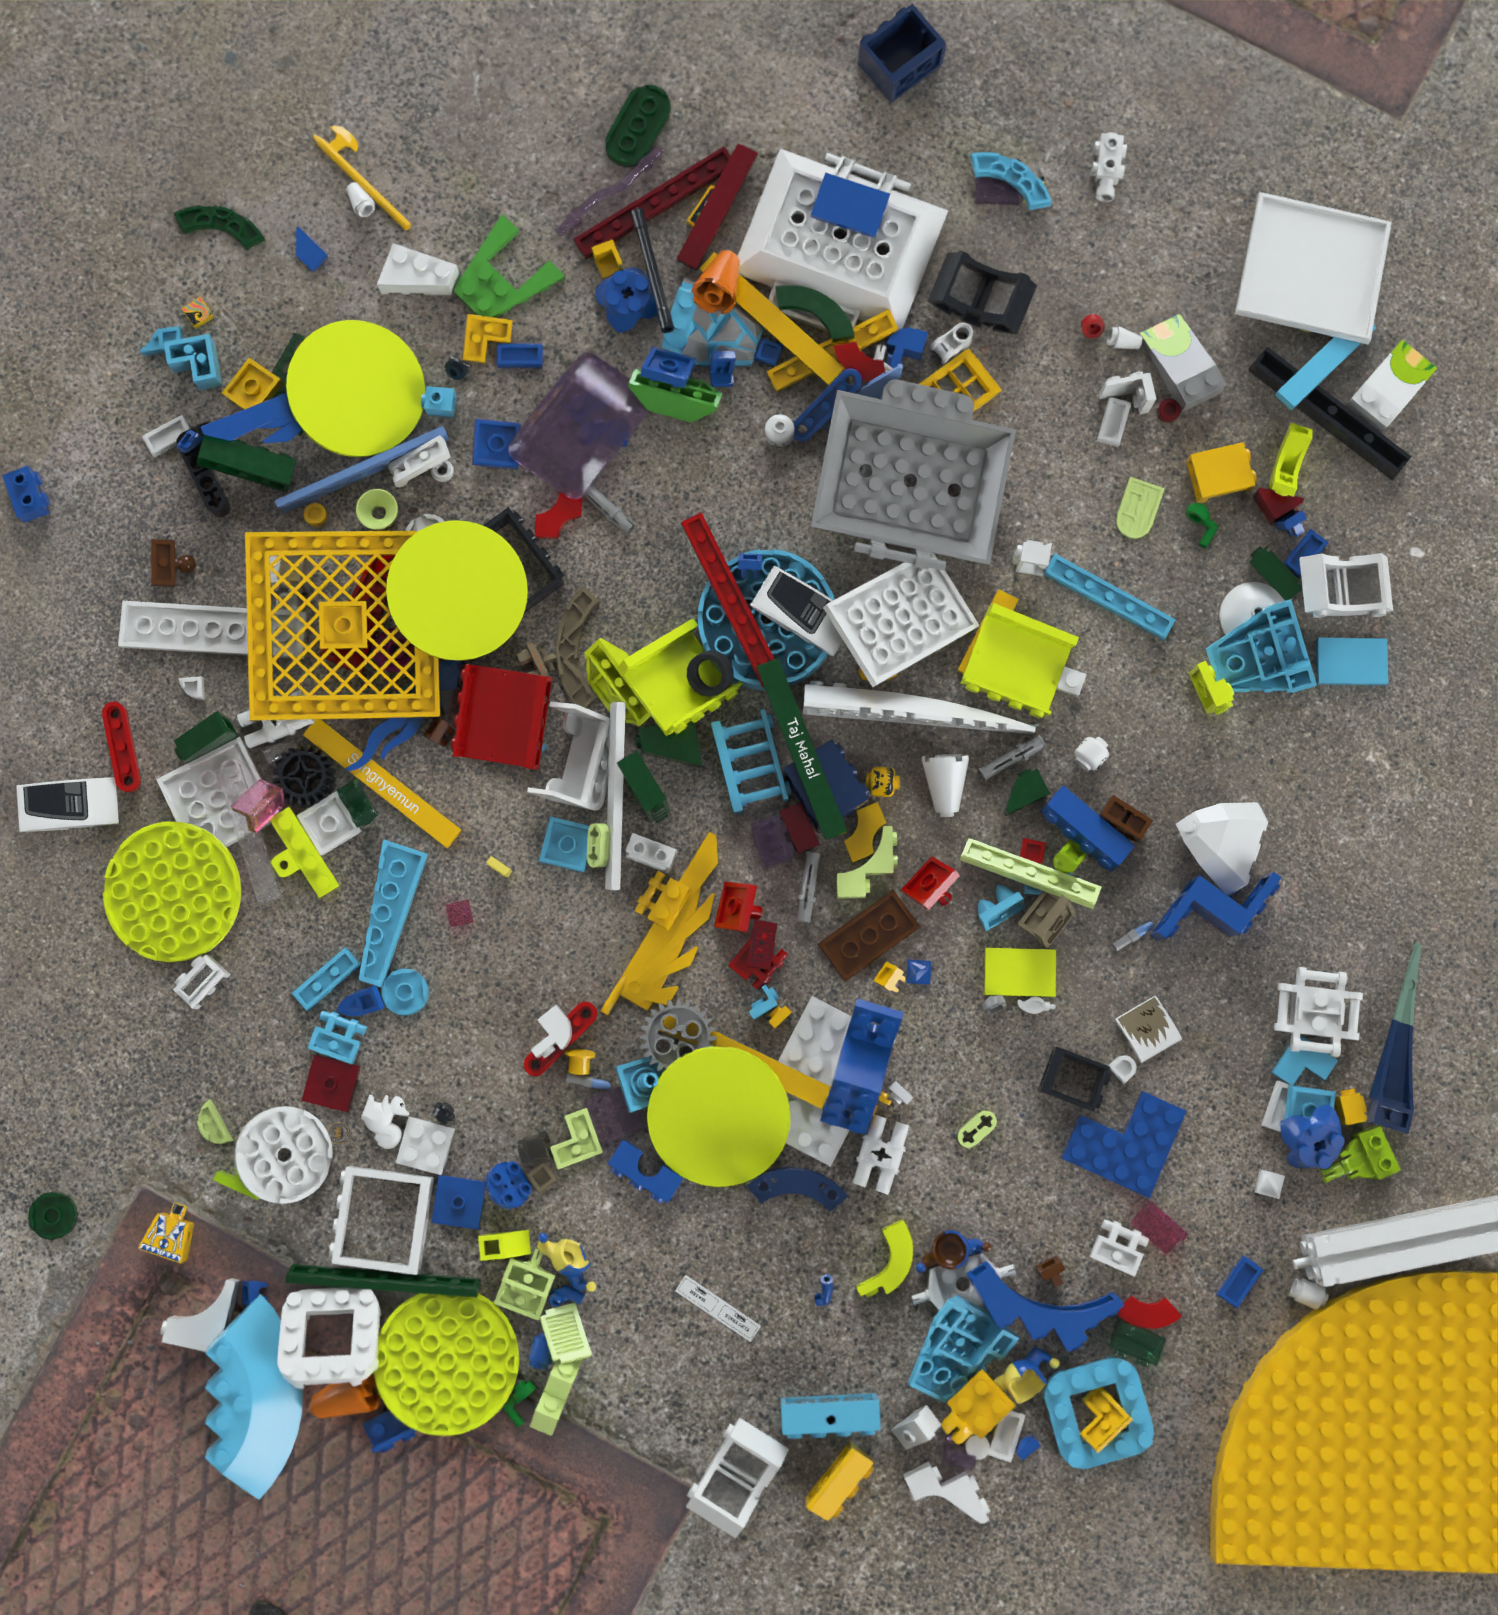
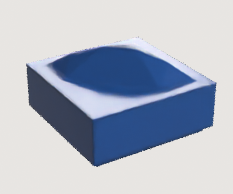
M908 959L906 983L930 985L931 961Z
M1032 1434L1022 1438L1015 1448V1452L1021 1460H1025L1041 1444Z

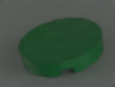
M55 1191L40 1195L30 1206L28 1214L29 1225L33 1232L35 1231L39 1237L48 1240H55L69 1234L76 1225L78 1217L77 1207L72 1198L62 1192Z

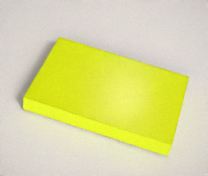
M985 948L984 995L1056 997V950Z

